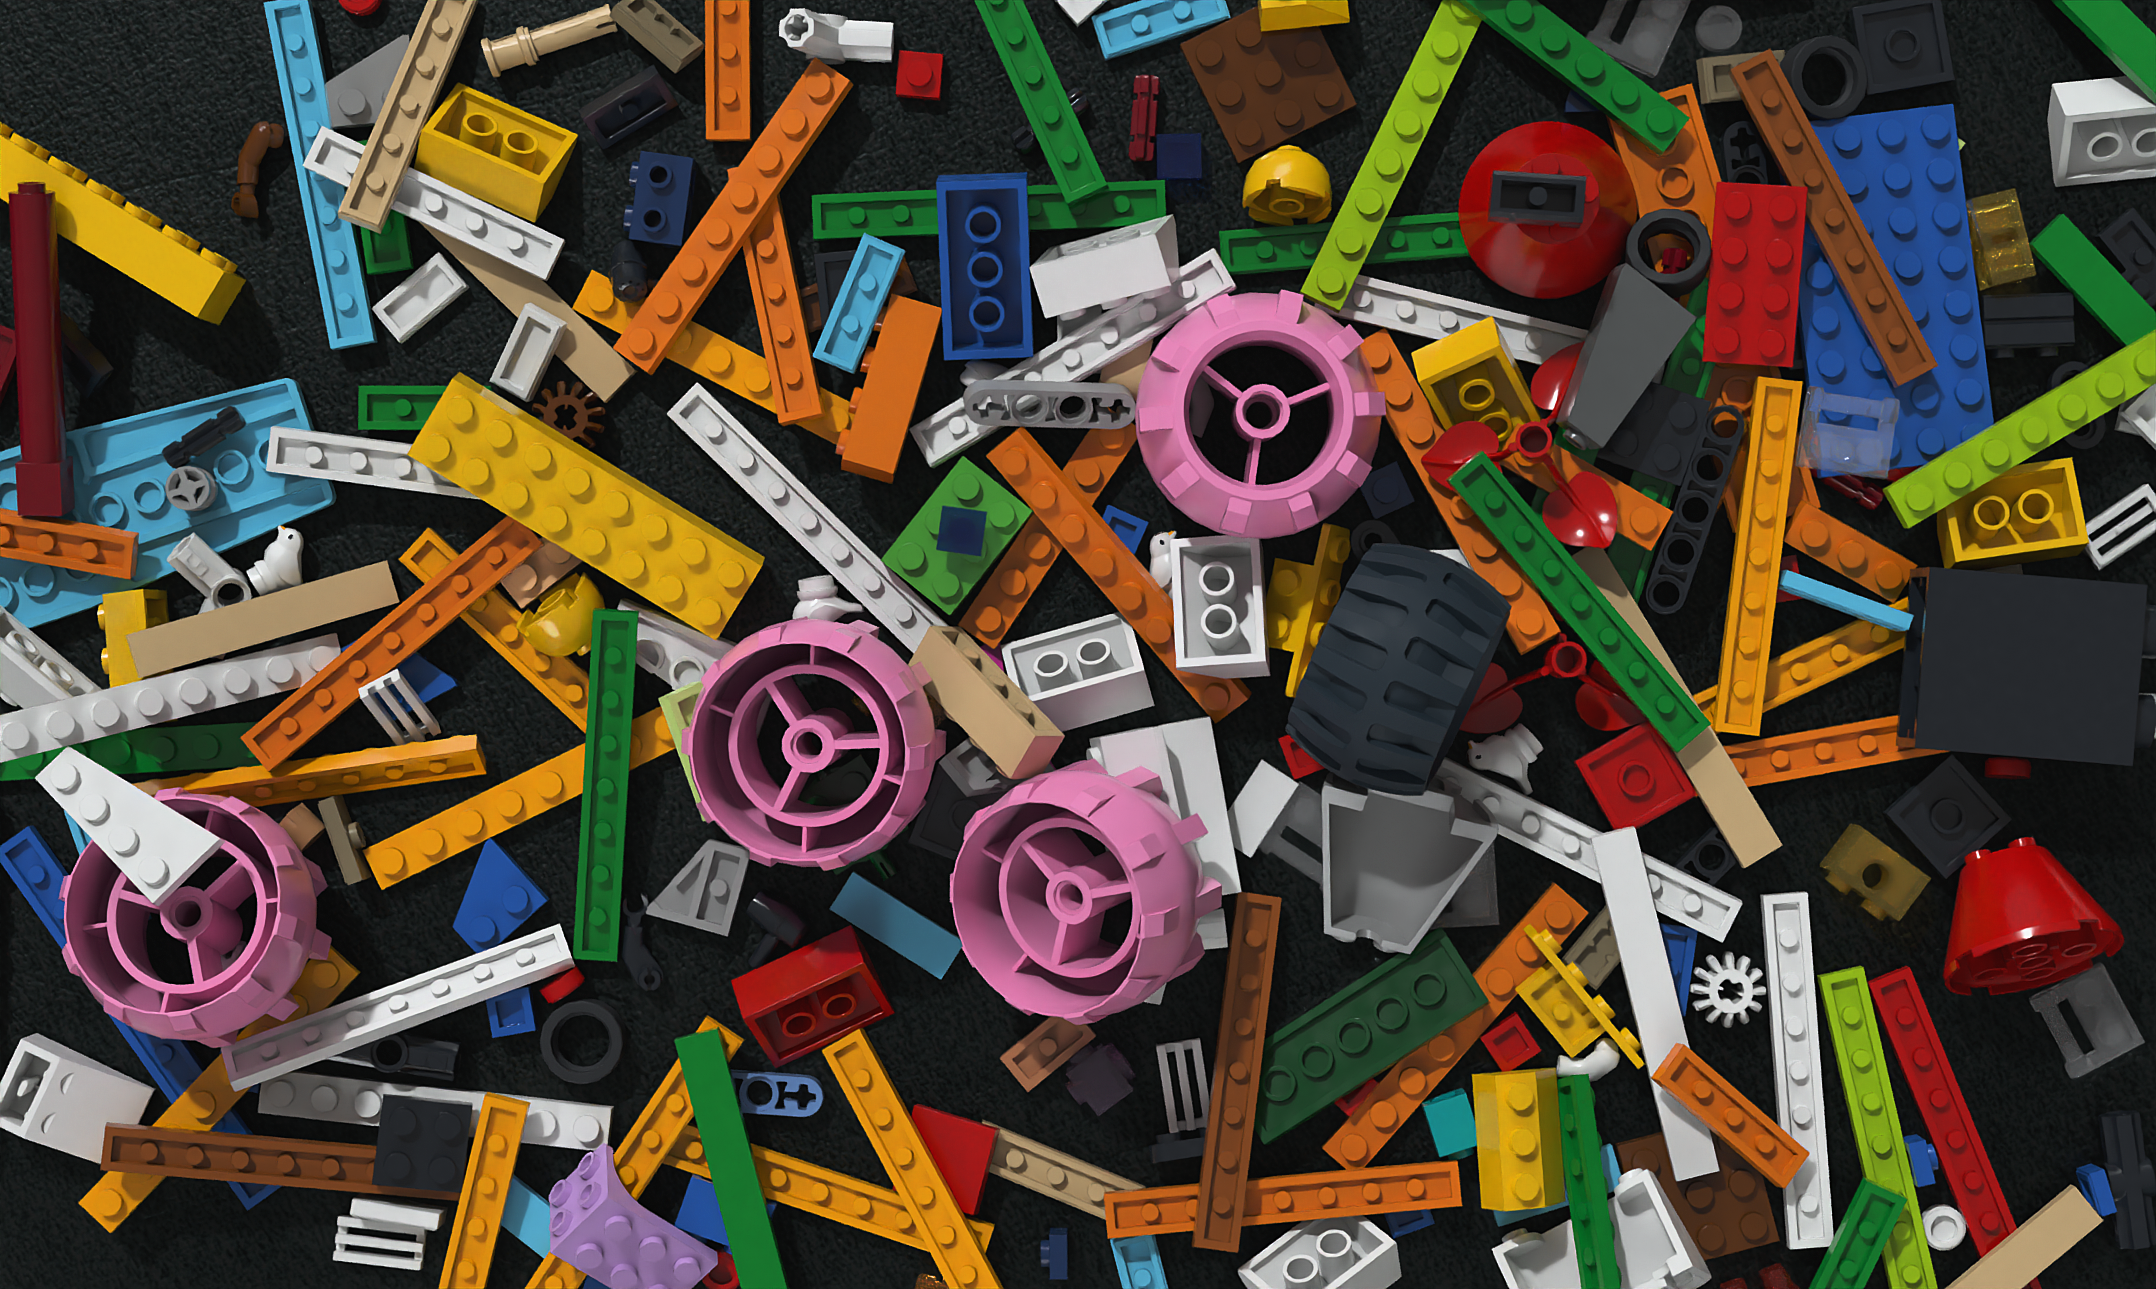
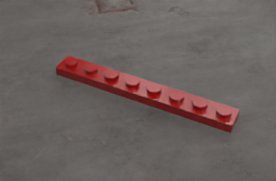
M1904 966L1867 981L1869 993L1980 1260L2013 1233L2017 1227L1910 967ZM2036 1276L2022 1289L2042 1288Z

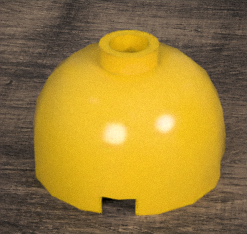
M1286 145L1279 147L1277 150L1270 151L1258 158L1246 175L1242 205L1243 208L1249 207V216L1254 220L1274 226H1292L1294 221L1291 218L1302 219L1308 217L1307 224H1314L1326 218L1331 211L1332 191L1329 174L1317 158L1302 151L1299 147Z
M583 572L581 577L576 573L554 585L539 597L542 604L538 607L535 614L528 608L518 620L516 629L537 651L552 657H564L575 651L581 656L591 650L594 608L606 609L598 587Z

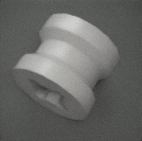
M184 466L179 467L169 475L165 490L167 498L175 507L196 512L203 511L213 504L217 497L218 486L213 475L207 470ZM199 489V493L197 494V499H196L195 494L197 493V490Z

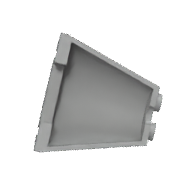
M1330 771L1322 787L1324 933L1332 935L1337 940L1343 942H1354L1357 937H1367L1373 939L1374 946L1383 952H1401L1410 955L1496 838L1499 828L1492 812L1479 799L1474 800L1472 804L1460 795L1462 787L1438 775L1434 776L1423 796H1403L1383 793L1356 785Z

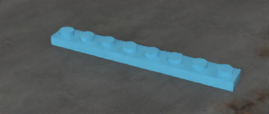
M275 0L265 2L266 18L330 348L332 350H339L377 342L355 224L338 218V210L348 188L303 166L321 126L330 129L324 89L327 79L312 1Z

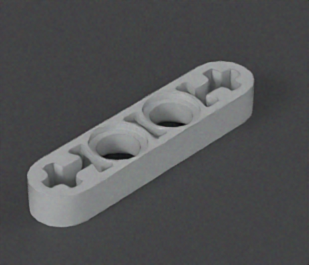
M983 379L971 383L965 389L963 395V404L970 420L976 424L987 426L1119 429L1129 425L1135 418L1136 403L1130 390L1124 385L1116 383ZM989 395L992 402L987 403L986 409H978L977 403L982 401L983 396ZM1004 395H1008V411H1004L1002 404H1005ZM1035 395L1040 398L1039 406L1032 412H1020L1016 409V404L1021 397ZM1070 396H1077L1084 400L1083 406L1079 411L1067 414L1060 410V405L1064 399ZM1092 398H1096L1098 405H1094L1095 413H1093ZM1121 399L1123 406H1118L1116 413H1110L1108 407L1113 406L1114 400Z

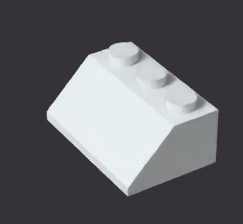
M2128 76L2052 84L2047 120L2053 179L2056 187L2156 177V104Z
M1173 214L1050 247L1029 267L1045 318L1059 315L1062 321L1070 320L1085 314V308L1101 304L1102 309L1106 310L1127 303L1128 296L1143 293L1144 298L1147 299L1169 292V286L1180 275L1176 223Z
M1230 535L1170 539L1177 670L1224 679L1270 676L1264 556L1261 539L1238 538Z
M0 605V697L10 705H20L23 709L102 690Z
M1120 612L1000 645L1008 677L1061 732L1155 706L1133 628Z
M1162 726L1137 728L1089 739L1091 748L1087 749V760L1095 758L1108 772V775L1116 777L1140 766L1159 775L1163 786L1160 799L1181 820Z
M1363 1215L1301 1221L1238 1269V1274L1247 1289H1386L1402 1277L1397 1243Z

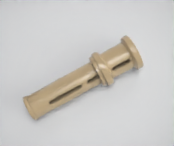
M609 4L531 31L528 27L524 28L521 26L516 28L515 34L490 41L488 38L482 39L483 52L493 77L501 76V71L527 63L529 66L535 65L537 61H540L539 56L610 32H617L616 23L609 16L611 13Z

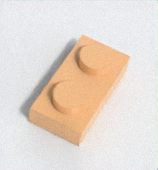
M542 536L540 540L545 545L503 579L501 583L520 608L525 609L584 563V561Z

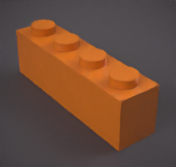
M891 294L888 307H882L873 331L880 332L876 347L867 346L860 371L868 373L863 389L855 387L851 397L848 413L855 414L851 430L842 428L835 454L842 455L841 470L886 483H893L941 323L942 308Z

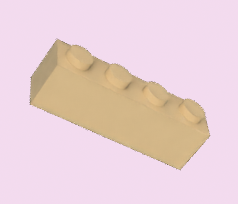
M930 626L908 664L911 667L921 662L931 677L932 681L923 686L924 692L937 700L944 708L945 715L958 723L968 733L971 743L983 750L996 763V769L1003 776L1012 780L1033 778L1043 774L1065 735L961 627Z

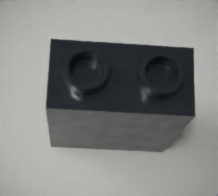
M1936 567L1910 569L1907 613L1914 616L1909 630H1905L1896 746L2133 766L2134 748L2148 749L2153 742L2156 730L2155 699L2152 695L2139 694L2142 658L2156 659V605H2146L2148 585Z

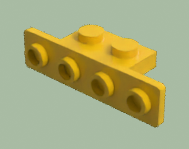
M1328 523L1323 524L1314 566L1275 558L1266 598L1268 646L1294 652L1285 690L1286 696L1296 697V692L1306 672L1311 656L1333 612L1334 605L1339 600L1341 593L1339 581L1343 563L1347 560L1350 553L1349 529Z
M1528 924L1523 930L1548 959V962L1517 986L1515 990L1558 1043L1573 1058L1606 1031L1637 1069L1645 1065L1636 1053L1642 1048L1637 1039L1626 1027L1620 1032L1615 1028L1610 1019L1616 1014L1600 994L1592 999L1583 987L1589 981L1573 961L1565 966L1556 954L1562 950L1557 941L1546 928L1541 933H1538L1531 924Z

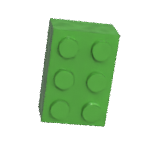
M962 456L880 561L943 611L953 616L1034 512Z

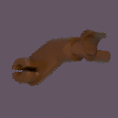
M267 121L255 124L239 154L237 186H240V192H236L233 195L231 202L232 210L238 216L258 218L259 212L254 193L256 185L259 183V165L268 146L278 148L283 143L284 129L279 124H269Z

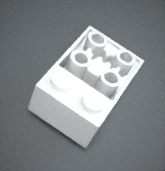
M36 1033L20 1040L1 1080L0 1127L24 1139L101 1164L106 1122L139 1125L155 1089Z

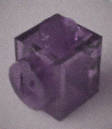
M1112 1041L1106 1046L1101 1043L1094 1049L1088 1043L1068 1059L1072 1066L1066 1071V1075L1070 1079L1065 1083L1066 1088L1080 1105L1087 1101L1098 1117L1134 1090L1131 1080L1137 1074Z

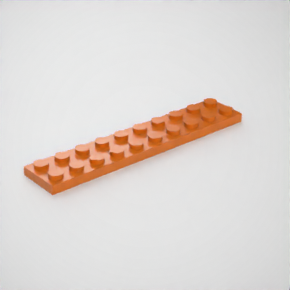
M1692 83L1658 93L1690 117L1661 156L1606 115L1617 154L1625 164L1634 185L1637 220L1641 219L1645 214L1659 209H1679L1694 215L1706 227L1712 245L1716 183L1722 181ZM1659 234L1645 241L1652 269L1659 273L1664 271L1661 263L1663 252L1666 248H1679L1687 251L1688 257L1685 270L1691 266L1694 260L1693 246L1686 239L1677 235ZM1709 270L1705 276L1707 278H1709ZM1690 293L1680 297L1679 304L1686 308ZM1716 362L1704 400L1712 402L1710 411L1722 405H1735L1743 410L1748 419V430L1723 500L1733 533H1736L1755 377L1782 379L1778 366ZM1722 412L1717 416L1714 426L1719 435L1730 438L1736 433L1738 422L1733 414ZM1798 430L1796 432L1786 517L1792 516L1801 500L1817 508L1821 507ZM1709 454L1716 479H1718L1723 472L1722 461L1719 457Z

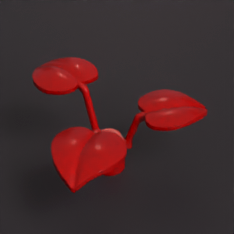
M1579 342L1553 354L1534 374L1531 382V398L1533 403L1540 409L1552 411L1546 419H1541L1540 422L1531 421L1522 425L1517 431L1516 442L1510 443L1508 448L1501 452H1498V436L1489 426L1477 421L1458 423L1440 436L1432 448L1422 456L1421 464L1437 483L1455 492L1446 479L1479 451H1483L1501 473L1502 468L1499 461L1505 460L1517 452L1527 462H1543L1560 487L1559 490L1550 493L1544 501L1542 518L1545 526L1558 541L1564 544L1605 549L1611 545L1614 539L1618 522L1616 500L1610 486L1600 476L1589 471L1577 473L1567 484L1551 458L1554 442L1548 427L1557 420L1584 342Z
M1545 599L1544 603L1547 606L1549 612L1551 613L1553 619L1563 621V619L1558 615V613ZM1560 632L1555 637L1556 643L1549 646L1545 651L1543 657L1544 666L1508 681L1504 669L1498 664L1491 662L1459 730L1474 734H1487L1506 729L1517 720L1523 707L1521 698L1513 688L1548 674L1557 678L1578 676L1584 682L1575 694V706L1581 719L1595 729L1603 731L1619 730L1640 724L1647 719L1597 660L1593 661L1587 675V669L1585 668L1587 657L1584 649L1575 642H1567V636Z

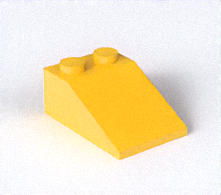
M1493 316L1411 353L1418 382L1445 431L1464 421L1481 422L1489 426L1496 433L1499 439L1498 452H1501L1517 423L1524 425L1531 421L1540 422L1542 419L1537 406L1532 401L1531 393L1515 358Z

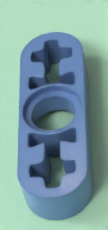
M731 1069L735 1086V1078L743 1079L739 1090L742 1113L807 1117L817 1112L824 1101V1088L820 1081L813 1076ZM762 1080L771 1086L773 1095L770 1102L764 1105H757L749 1099L748 1087L752 1082ZM779 1081L787 1082L785 1092H797L801 1084L808 1085V1091L816 1094V1100H810L807 1107H800L799 1099L785 1098V1107L777 1106L781 1095Z

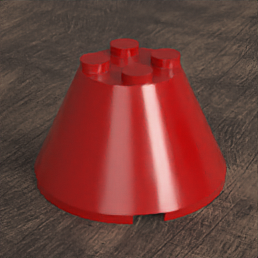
M1554 121L1524 124L1501 134L1490 142L1470 166L1461 188L1458 206L1459 224L1466 249L1478 268L1502 288L1512 293L1535 299H1558L1585 291L1603 280L1624 256L1627 237L1636 223L1637 214L1636 195L1632 179L1625 164L1611 146L1584 128ZM1493 170L1586 176L1582 225L1580 228L1560 227L1557 223H1554L1553 226L1487 222L1490 180Z
M2032 837L2020 838L2009 843V848L1992 853L1987 849L1977 850L1964 857L1966 866L1960 872L1943 979L1948 990L1961 995H1971L1970 987H1988L1990 995H1998L2044 986L2093 968L2091 959L2106 951L2107 957L2113 956L2123 946L2124 936L2122 930L2045 847L2037 846L2035 839Z

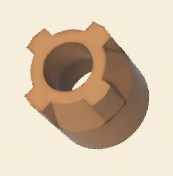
M303 803L292 809L279 823L301 852L310 847L326 830L325 825Z

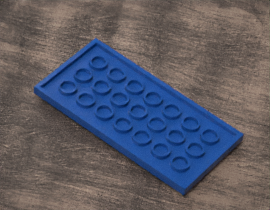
M1953 104L1847 116L1826 121H1809L1938 364L1937 367L1896 388L1894 387L1806 221L1798 326L1817 476L1819 479L1923 466L1994 424ZM1779 170L1781 185L1788 186Z

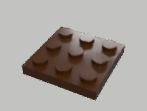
M1256 6L1180 44V49L1237 165L1357 106L1319 26L1261 32L1259 9Z
M1711 1130L1710 1133L1720 1171L1677 1182L1673 1176L1663 1132L1615 1144L1623 1174L1641 1168L1643 1171L1648 1169L1654 1173L1704 1261L1780 1241L1762 1174Z

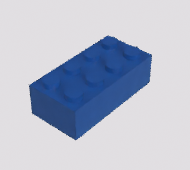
M1027 172L938 175L936 188L944 360L1033 357L1034 339L1032 286L1029 269L1031 259Z

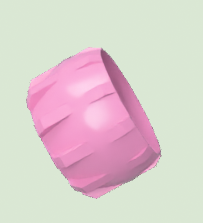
M1282 289L1279 294L1250 292L1229 296L1226 293L1206 301L1205 305L1181 319L1160 340L1148 359L1140 380L1135 408L1136 436L1143 461L1157 487L1175 507L1193 521L1216 532L1238 538L1269 539L1295 534L1315 526L1336 512L1361 487L1373 468L1371 463L1378 447L1381 419L1386 415L1385 392H1379L1373 369L1360 347L1364 340L1350 324L1344 328L1323 310L1304 302V295ZM1247 346H1268L1283 350L1301 360L1313 372L1320 385L1289 398H1286L1283 392L1276 387L1267 384L1254 385L1242 393L1208 365L1221 355L1234 349ZM1198 377L1234 404L1230 416L1232 427L1238 436L1249 442L1243 482L1234 480L1218 471L1203 456L1194 440L1190 425L1189 407L1191 394ZM1325 395L1328 407V427L1323 445L1315 459L1304 471L1290 480L1270 485H1255L1261 443L1269 441L1284 429L1289 420L1290 408ZM1259 403L1268 408L1271 418L1267 426L1255 428L1248 423L1246 411L1250 405Z
M807 616L771 625L744 638L726 653L722 659L715 661L701 678L703 687L696 699L690 726L682 729L681 752L689 757L692 779L701 799L696 806L708 824L715 821L731 839L748 849L750 859L772 867L777 862L801 867H821L823 871L843 867L882 848L898 835L927 803L924 796L929 788L935 761L943 756L946 751V731L935 729L932 710L923 690V686L931 682L932 679L921 662L909 667L891 647L877 639L879 627L862 620L843 624L821 619H808ZM803 673L818 674L845 684L867 705L873 715L878 731H855L851 719L844 712L836 708H822L813 711L790 675ZM768 694L771 695L790 725L782 739V752L786 761L792 766V769L783 788L769 774L761 758L757 743V719L761 706ZM810 732L817 734L821 738L822 750H818L813 745ZM880 748L879 762L875 775L866 791L857 800L848 804L830 807L811 805L798 800L810 773L824 769L843 757L850 749Z
M1095 758L1075 762L1053 772L1039 774L1016 785L993 805L976 811L965 826L963 836L965 841L956 859L954 873L950 874V902H952L955 925L963 945L961 948L972 967H975L986 982L1000 993L1011 1006L1029 1016L1038 1013L1050 1017H1060L1075 1025L1095 1023L1110 1014L1121 1012L1142 1003L1166 982L1193 969L1205 954L1201 936L1196 932L1199 919L1220 908L1222 900V884L1215 878L1203 876L1201 861L1194 842L1203 838L1209 832L1198 813L1180 820L1175 812L1160 799L1163 786L1160 776L1140 766L1115 777L1108 775V772ZM1071 828L1092 835L1101 841L1109 851L1094 857ZM1132 898L1131 926L1122 946L1099 938L1105 911Z
M181 787L158 790L153 798L225 841L209 858L226 857L236 859L237 861L205 891L191 886L176 889L161 905L157 906L91 840L81 853L71 876L67 875L63 878L58 899L65 902L64 930L67 943L62 950V954L69 972L82 978L95 999L104 1007V1012L133 1029L161 1039L196 1040L211 1048L235 1045L239 1029L244 1028L261 1016L268 1014L284 1021L299 1005L289 991L301 976L308 959L327 960L332 938L316 929V897L328 885L320 867L304 857L286 830L259 809L233 796L227 798L219 795L191 794ZM256 891L257 919L252 937L240 957L223 971L220 955L233 950L241 940L243 933L242 919L235 909ZM150 912L160 915L161 924L167 933L188 945L194 984L175 985L165 983L152 968L146 944V930Z

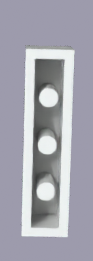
M1206 716L1158 725L1162 726L1181 820L1198 813L1209 832L1203 838L1194 842L1201 861L1203 876L1215 878L1222 884V895L1241 892L1211 717Z

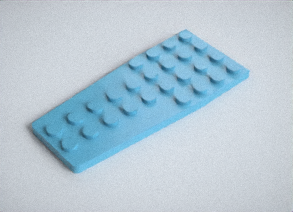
M284 378L66 432L67 456H73L75 509L64 516L48 517L138 532L139 543L136 575L129 580L0 556V605L28 629H33L98 607L100 604H103L102 594L137 590L177 573L178 571L167 562V558L173 549L193 532L217 554H220L276 530L279 525L285 526L333 505L336 501V492L331 480L266 471L272 426L315 431L299 383L293 379ZM228 406L236 407L245 420V426L234 434H225V440L198 457L191 456V461L184 465L205 469L213 475L218 486L216 500L203 511L194 512L175 507L166 496L165 485L169 475L176 469L172 468L162 454L163 448L175 440L176 442H181L183 435L210 418H218L216 414ZM20 445L0 452V508L18 511L15 463L21 460ZM199 489L197 490V493L195 494L196 499H197V494L199 493Z

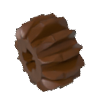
M558 382V397L550 390L544 389L541 394L549 402L547 406L536 403L532 406L533 411L544 414V419L539 420L579 445L580 440H582L586 446L594 448L597 443L589 433L593 430L604 434L606 430L605 426L594 423V418L607 415L606 409L603 407L591 409L598 401L599 395L592 391L583 397L585 385L580 382L575 383L571 393L566 382ZM576 408L577 413L573 417L577 423L576 426L571 428L564 425L562 429L561 424L565 419L561 413L565 409L574 412Z

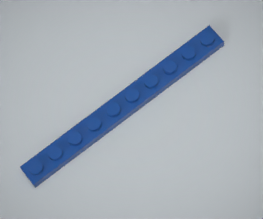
M34 825L28 826L0 846V863L63 950L67 943L64 930L65 902L58 898L63 878L69 874ZM108 1014L171 1104L206 1070V1067L186 1040L161 1039L137 1031ZM234 1107L210 1130L212 1132L253 1135ZM227 1181L247 1211L282 1187L279 1185Z

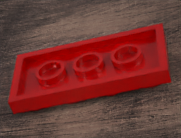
M1732 182L1716 183L1702 361L1794 367L1809 187Z

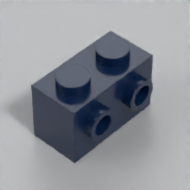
M641 151L639 162H632L629 185L630 188H636L633 206H626L623 223L624 231L630 232L629 239L642 245L682 249L689 237L698 163L694 158Z

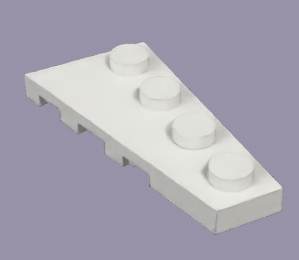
M626 598L620 600L617 610L639 611L636 663L651 674L655 673L672 686L673 690H677L692 682L701 681V678L715 661L722 659L726 653L737 645V643L720 636L717 640H714L683 621ZM770 694L765 698L759 711L756 725L757 739L773 701Z
M69 746L35 777L138 889L157 906L161 905L225 843L224 840Z

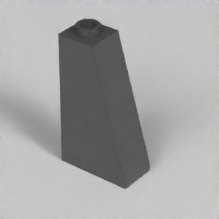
M1627 263L1613 267L1608 274L1556 420V424L1566 430L1563 437L1581 450H1585L1587 447L1591 450L1605 446L1697 318Z

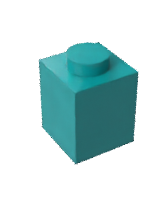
M1463 1088L1423 1100L1421 1105L1439 1157L1448 1155L1449 1160H1457L1472 1155L1474 1153L1473 1147L1477 1146L1476 1124Z

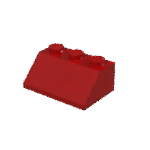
M851 925L731 980L742 1018L775 1068L895 1013L871 959Z

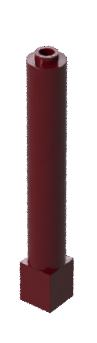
M45 182L17 183L18 190L8 192L21 460L15 463L18 516H64L75 509L73 456H67L56 197L55 191L46 190Z

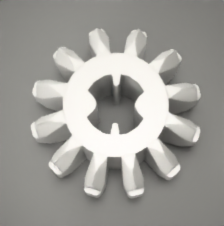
M1724 951L1721 966L1713 955H1709L1706 957V962L1711 969L1708 973L1699 967H1695L1693 973L1702 978L1703 982L1702 984H1690L1689 991L1695 994H1703V996L1696 999L1692 1005L1698 1011L1708 1007L1705 1013L1706 1021L1713 1023L1721 1014L1722 1025L1730 1028L1733 1024L1734 1013L1741 1023L1746 1024L1749 1022V1016L1745 1008L1749 1007L1757 1012L1761 1010L1762 1006L1752 1000L1753 995L1766 994V987L1752 985V983L1760 979L1763 973L1758 968L1747 971L1751 961L1748 957L1743 955L1734 965L1733 953ZM1725 979L1733 984H1737V989H1731L1735 992L1731 999L1718 995V990H1723V987L1719 985Z

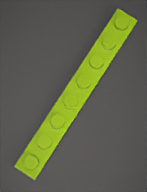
M1442 0L1299 293L1304 295L1303 297L1338 314L1482 21L1457 0Z
M2156 329L1882 489L1904 528L1914 526L2156 383Z
M1856 966L1817 975L1863 1177L1901 1193L1908 1199L1881 1252L1889 1289H1938L1864 967Z

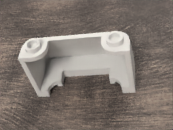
M1641 1168L1621 1175L1618 1178L1619 1185L1613 1190L1615 1197L1607 1200L1610 1220L1615 1228L1614 1249L1616 1262L1622 1275L1620 1289H1696L1711 1279V1274L1654 1173L1648 1169L1643 1171ZM1571 1219L1543 1234L1536 1232L1528 1233L1525 1228L1512 1231L1502 1238L1503 1244L1492 1249L1509 1289H1581Z

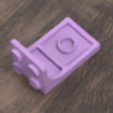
M605 1143L600 1145L594 1152L587 1153L580 1161L578 1168L565 1180L558 1181L549 1194L550 1253L611 1289H692L718 1264L716 1251L641 1206L627 1192L615 1171L613 1148Z

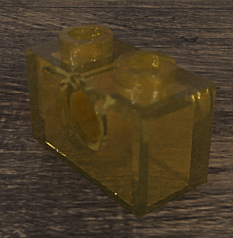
M1850 823L1819 865L1829 872L1825 878L1828 883L1845 895L1850 890L1865 899L1860 906L1880 921H1883L1886 916L1900 921L1931 879L1860 825ZM1876 863L1881 869L1882 877L1876 886L1868 888L1862 879L1863 871L1868 865Z

